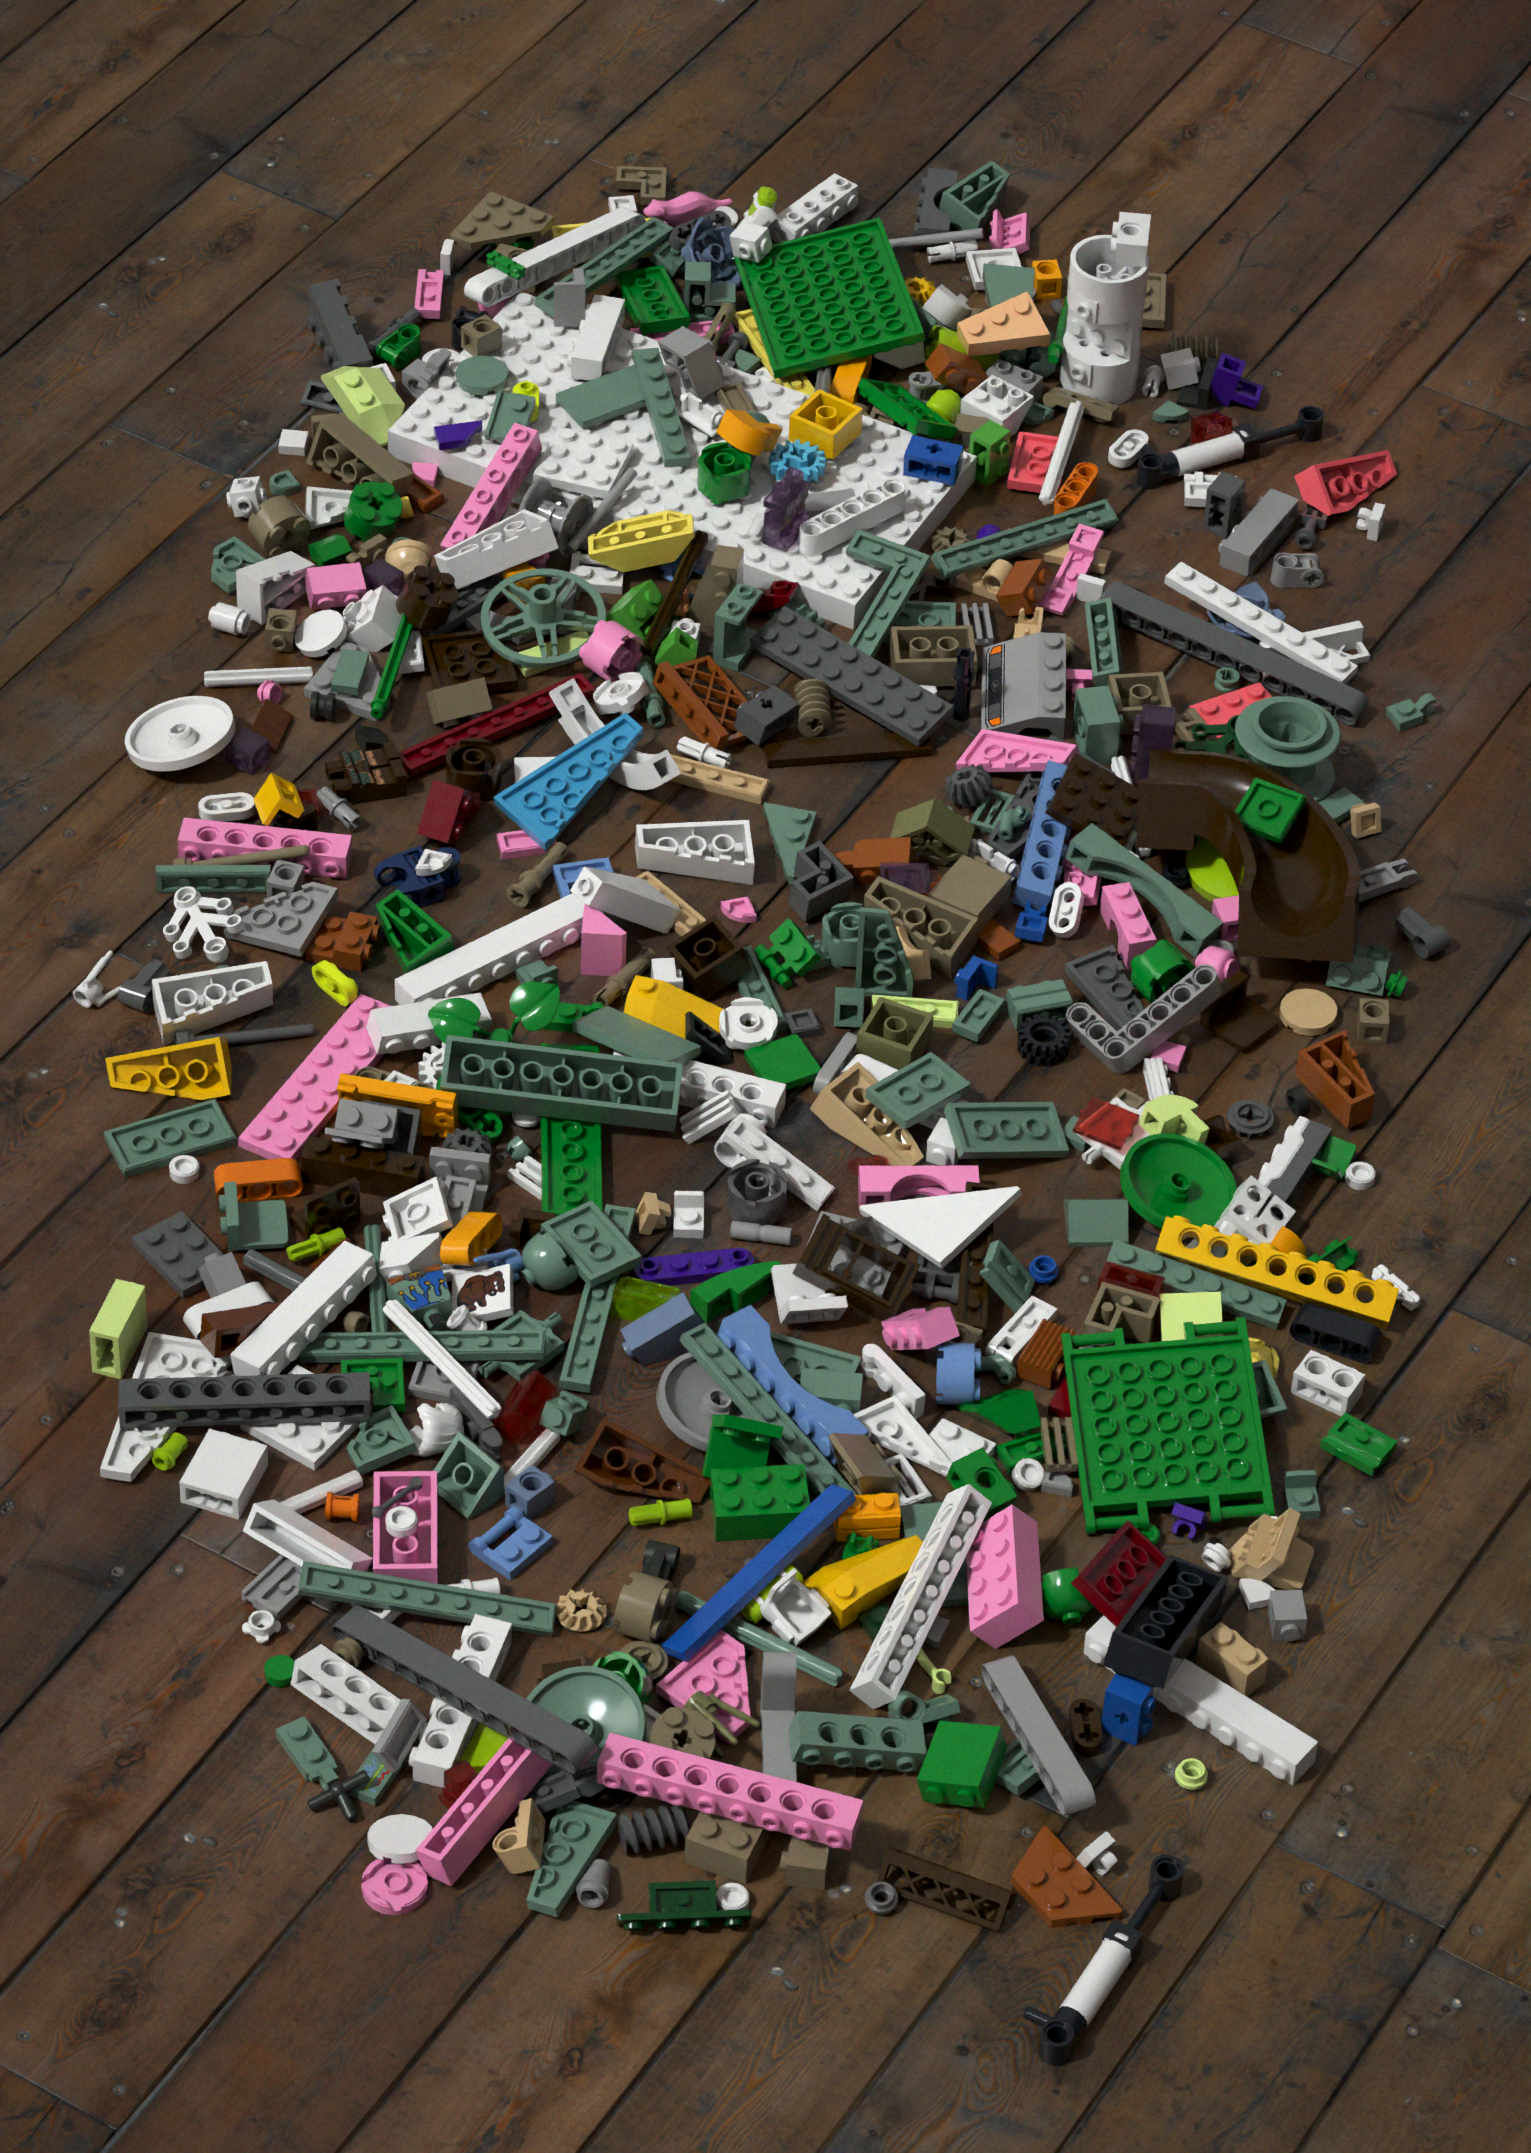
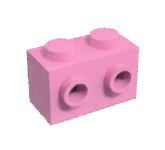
M360 562L310 567L306 570L304 584L311 610H328L334 607H344L351 602L356 603L366 594V585Z

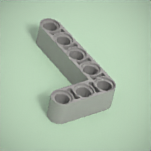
M1204 964L1193 969L1118 1031L1110 1026L1086 1003L1079 1002L1071 1005L1067 1010L1066 1016L1073 1035L1112 1072L1122 1074L1132 1069L1218 999L1222 992V986L1215 968Z
M763 1652L760 1693L762 1773L797 1782L796 1762H792L788 1730L794 1718L796 1652Z

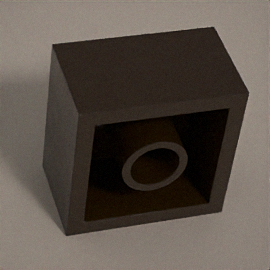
M715 915L667 946L671 957L675 960L676 968L681 969V974L704 1000L752 970L743 947Z

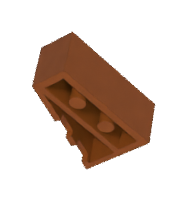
M1346 1030L1298 1051L1295 1076L1347 1129L1371 1119L1375 1093L1364 1069L1360 1068L1357 1062L1355 1050L1351 1049Z

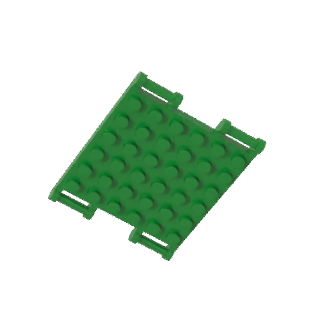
M1245 1317L1235 1318V1321L1205 1324L1183 1322L1185 1339L1125 1345L1123 1328H1115L1113 1332L1082 1335L1061 1333L1086 1535L1096 1534V1531L1120 1529L1127 1520L1134 1526H1140V1530L1149 1529L1147 1508L1174 1506L1175 1502L1182 1505L1209 1503L1211 1523H1221V1519L1262 1516L1263 1514L1275 1516ZM1237 1333V1335L1195 1338L1196 1336ZM1114 1344V1346L1073 1349V1347ZM1262 1498L1263 1501L1260 1504L1220 1507V1501ZM1131 1509H1137L1138 1515L1095 1518L1094 1513Z

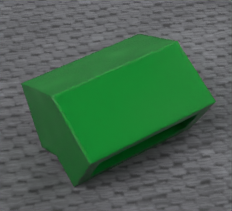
M339 534L308 545L311 559L317 563L318 567L329 566L342 561L352 552L346 538Z

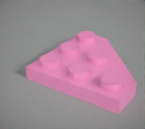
M720 1630L687 1662L682 1661L656 1684V1693L677 1708H684L688 1699L697 1691H702L707 1696L713 1693L721 1701L750 1716L744 1645L723 1630ZM717 1706L715 1707L718 1709L715 1718L734 1737L737 1738L750 1726V1723L737 1718ZM714 1727L715 1735L727 1744H730L731 1742Z

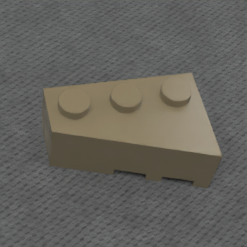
M723 545L716 546L705 572L689 601V611H687V617L685 618L692 619L695 623H700V626L714 628L715 613L737 583L743 584L744 549Z

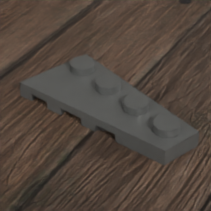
M1113 944L1065 963L1064 972L1116 1031L1120 1030L1144 1010L1140 999H1137L1134 994V987L1131 981H1128L1125 975V968L1122 962L1117 959L1116 949Z

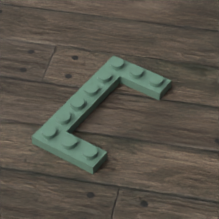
M858 529L846 548L847 556L891 572L849 641L850 645L874 658L929 566L931 559L928 554Z

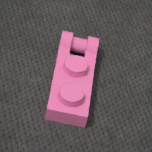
M418 269L414 308L421 313L419 316H422L424 319H440L444 270L426 272V269Z

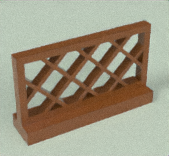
M709 655L671 666L668 661L658 665L652 684L703 744L708 742L711 744V747L723 752L726 746L749 740L734 728L735 722L724 719L725 714L737 718V709L728 707V702L740 706L743 702H748V700ZM706 666L712 675L698 671L697 668ZM679 674L690 676L691 680H684ZM694 678L709 682V687L694 683ZM713 684L724 687L727 693L713 689ZM693 691L705 694L706 699L699 698ZM711 696L724 700L725 703L724 705H721L709 701V697ZM708 709L722 713L721 718L714 716ZM725 728L737 731V733L729 736Z

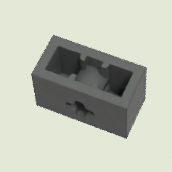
M1222 471L1207 488L1203 530L1223 538H1227L1231 534L1234 526L1241 522L1245 480Z
M773 685L766 691H760L755 698L749 702H743L738 707L734 728L759 746L792 724L799 703Z

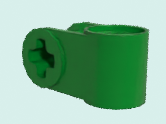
M414 324L400 326L398 330L378 344L375 350V357L380 361L385 360L392 364V367L396 370L403 369L407 363L421 354L420 328Z

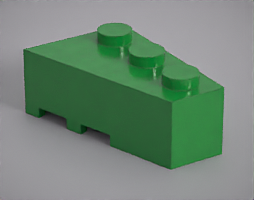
M397 889L376 904L381 929L404 974L455 950L452 935L400 890Z

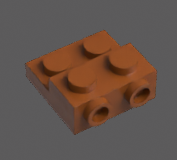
M351 911L347 919L327 915L305 952L306 961L319 963L326 960L329 963L335 964L336 967L361 972L365 961H370L373 943L378 942L381 936V925H378V917Z

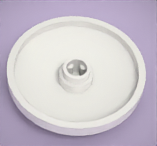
M208 696L181 697L161 703L140 715L126 732L125 746L132 762L141 768L152 771L180 770L200 764L224 749L235 733V720L230 707L219 699Z

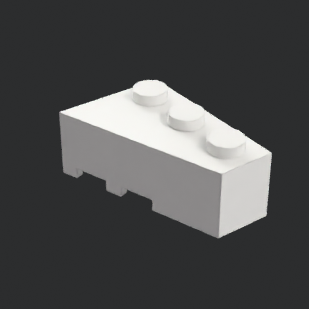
M289 551L236 570L237 607L249 613L251 620L263 625L267 622L270 608L284 609L306 593L304 584L307 568L315 567V564Z

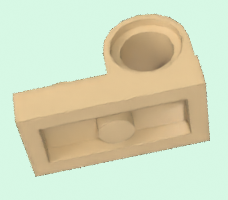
M998 559L993 562L988 570L979 568L958 575L955 579V587L998 602L996 594L1013 566L1006 560Z
M532 1798L520 1801L518 1816L515 1818L516 1826L500 1832L492 1844L493 1849L506 1869L513 1874L541 1868L546 1819Z

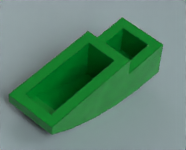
M779 1261L762 1262L721 1273L691 1289V1303L706 1323H709L727 1309H731L735 1313L754 1304L774 1290L771 1268L774 1265L782 1264Z

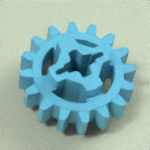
M796 439L794 443L787 440L785 441V446L777 444L776 449H773L770 453L768 464L770 474H776V480L785 479V484L793 481L796 486L803 482L809 485L811 479L817 482L819 476H824V469H826L825 452L819 451L818 445L811 447L810 441L800 444L799 439Z

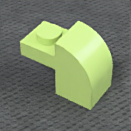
M1164 1095L1145 1103L1139 1125L1149 1135L1177 1134L1194 1139L1204 1145L1210 1129L1196 1116L1199 1105L1188 1098L1178 1095Z

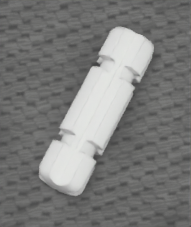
M1380 1264L1373 1269L1372 1278L1375 1281L1377 1279H1385L1392 1282L1394 1287L1399 1288L1397 1300L1399 1302L1403 1301L1401 1304L1408 1310L1413 1311L1419 1307L1421 1297L1414 1290L1409 1291L1411 1288L1394 1273L1390 1274L1391 1270L1385 1265Z

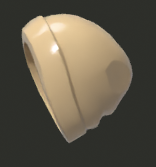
M406 539L393 543L387 549L384 558L389 572L395 578L405 582L409 573L414 570V567L419 565L425 568L430 567L433 550L425 543Z

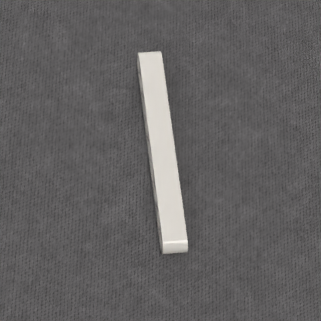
M620 207L512 258V260L525 266V278L516 280L493 267L467 281L464 287L465 296L486 307L492 306L597 256L645 223L646 219L639 213L625 207Z

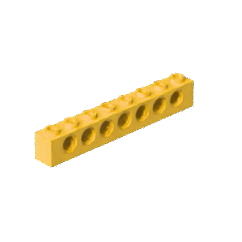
M1175 1215L1173 1218L1166 1216L1155 1249L1156 1254L1270 1294L1303 1304H1316L1387 1330L1399 1292V1288L1394 1287L1392 1282L1385 1279L1373 1281L1365 1278L1363 1273L1356 1270L1344 1272L1335 1269L1336 1266L1327 1261L1315 1263L1306 1260L1307 1257L1298 1252L1291 1251L1289 1254L1277 1251L1278 1248L1269 1243L1262 1242L1260 1245L1248 1242L1249 1239L1240 1234L1233 1233L1231 1236L1219 1233L1220 1230L1211 1225L1204 1224L1202 1227L1190 1224L1191 1221L1182 1216ZM1191 1237L1197 1240L1198 1246L1189 1249L1182 1244V1241L1185 1238ZM1220 1246L1226 1249L1227 1255L1217 1258L1211 1253V1250L1214 1247ZM1249 1255L1254 1257L1257 1263L1254 1266L1246 1267L1240 1262V1259L1243 1256ZM1278 1264L1283 1266L1286 1272L1281 1276H1275L1269 1271V1268L1272 1265ZM1307 1273L1312 1275L1315 1281L1310 1285H1304L1299 1281L1298 1277L1301 1274ZM1336 1282L1342 1285L1344 1291L1339 1294H1333L1328 1290L1327 1286L1330 1283ZM1365 1291L1372 1295L1373 1300L1369 1303H1362L1357 1299L1356 1295L1359 1292Z

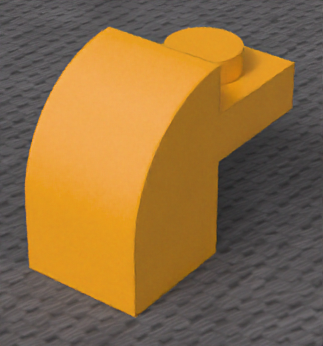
M727 409L716 432L735 448L751 455L760 456L762 451L772 452L783 429L777 424L757 422L746 411Z

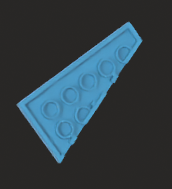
M624 713L494 796V804L546 851L643 737V727L627 713Z

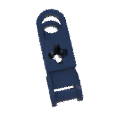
M417 846L397 853L380 862L375 868L374 877L380 885L400 886L394 891L398 889L404 895H408V898L421 908L444 900L445 888L456 886L461 881V871L458 868L461 856L456 849L449 847L440 848L436 851L452 854L453 862L451 865L438 874L418 876L416 875L415 868L424 850L421 846ZM393 869L389 874L381 876L386 870Z

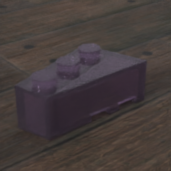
M1143 704L1141 715L1135 716L1134 731L1139 732V736H1133L1132 752H1137V756H1131L1129 771L1130 773H1135V785H1138L1139 779L1148 780L1151 749L1172 750L1176 708Z

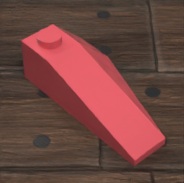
M1389 450L1316 464L1294 477L1303 501L1330 516L1350 511L1355 505L1366 499L1372 492L1397 475Z

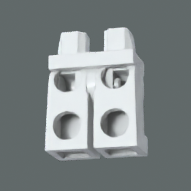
M1251 1175L1237 1188L1231 1202L1214 1227L1220 1230L1219 1233L1231 1236L1233 1233L1243 1235L1249 1239L1248 1242L1260 1245L1262 1242L1270 1244L1282 1226L1285 1227L1296 1211L1276 1195L1266 1202L1272 1192ZM1248 1188L1257 1190L1260 1198L1257 1199L1247 1191ZM1271 1207L1279 1208L1284 1216L1280 1218L1271 1211ZM1246 1255L1240 1259V1262L1247 1266L1253 1260H1256L1254 1257Z

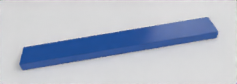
M833 1484L826 1488L662 1644L664 1652L687 1662L855 1502L856 1498L853 1491Z

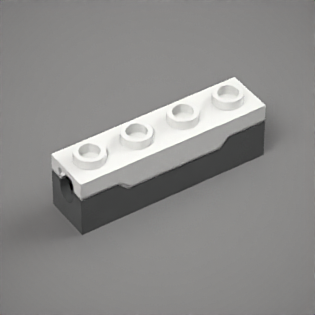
M1299 1116L1294 1126H1288L1283 1143H1278L1275 1146L1270 1163L1265 1162L1260 1171L1258 1181L1272 1192L1266 1202L1276 1195L1292 1208L1315 1172L1311 1162L1313 1159H1320L1325 1145L1332 1135L1331 1127ZM1253 1188L1248 1189V1192L1255 1198H1260L1257 1190ZM1271 1207V1211L1280 1218L1284 1216L1279 1208Z

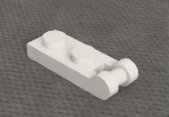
M1031 1296L988 1343L985 1355L1001 1354L1015 1367L1020 1355L1041 1321L1046 1319L1048 1322H1053L1057 1317V1308ZM1007 1344L1011 1346V1348L1008 1350L1003 1346Z
M875 1344L865 1345L862 1349V1359L864 1361L861 1364V1373L865 1377L874 1378L880 1389L887 1392L891 1397L896 1396L915 1419L924 1415L925 1393L879 1346Z

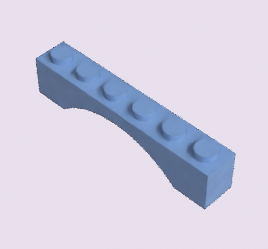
M751 1305L722 1320L717 1334L720 1340L805 1435L810 1436V1440L833 1465H836L837 1461L828 1438L830 1434L842 1433L868 1436L869 1431L849 1410L834 1406L817 1398L791 1378L774 1352L770 1337V1325Z

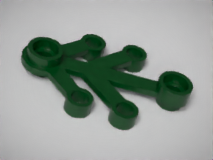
M1239 715L1231 717L1227 724H1195L1192 727V738L1195 741L1177 740L1172 745L1173 750L1185 748L1184 750L1226 754V748L1234 742V756L1248 759L1245 750L1236 738L1235 725ZM1211 735H1223L1218 740L1206 741Z

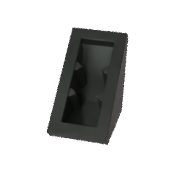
M687 1012L685 1014V1039L701 1046L700 1055L691 1060L705 1064L729 1063L731 1061V1052L725 1043L726 1040L720 1033L692 1012Z

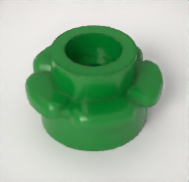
M1401 970L1398 971L1397 975L1391 972L1384 988L1389 990L1387 994L1389 997L1394 995L1399 998L1408 977L1401 974Z

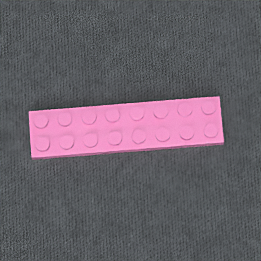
M360 994L239 1136L238 1147L267 1159L293 1158L296 1160L303 1152L308 1136L316 1137L338 1110V1091L336 1089L340 1074L355 1076L356 1072L363 1067H374L384 1055H377L366 1026L371 1009L390 1007V1005Z

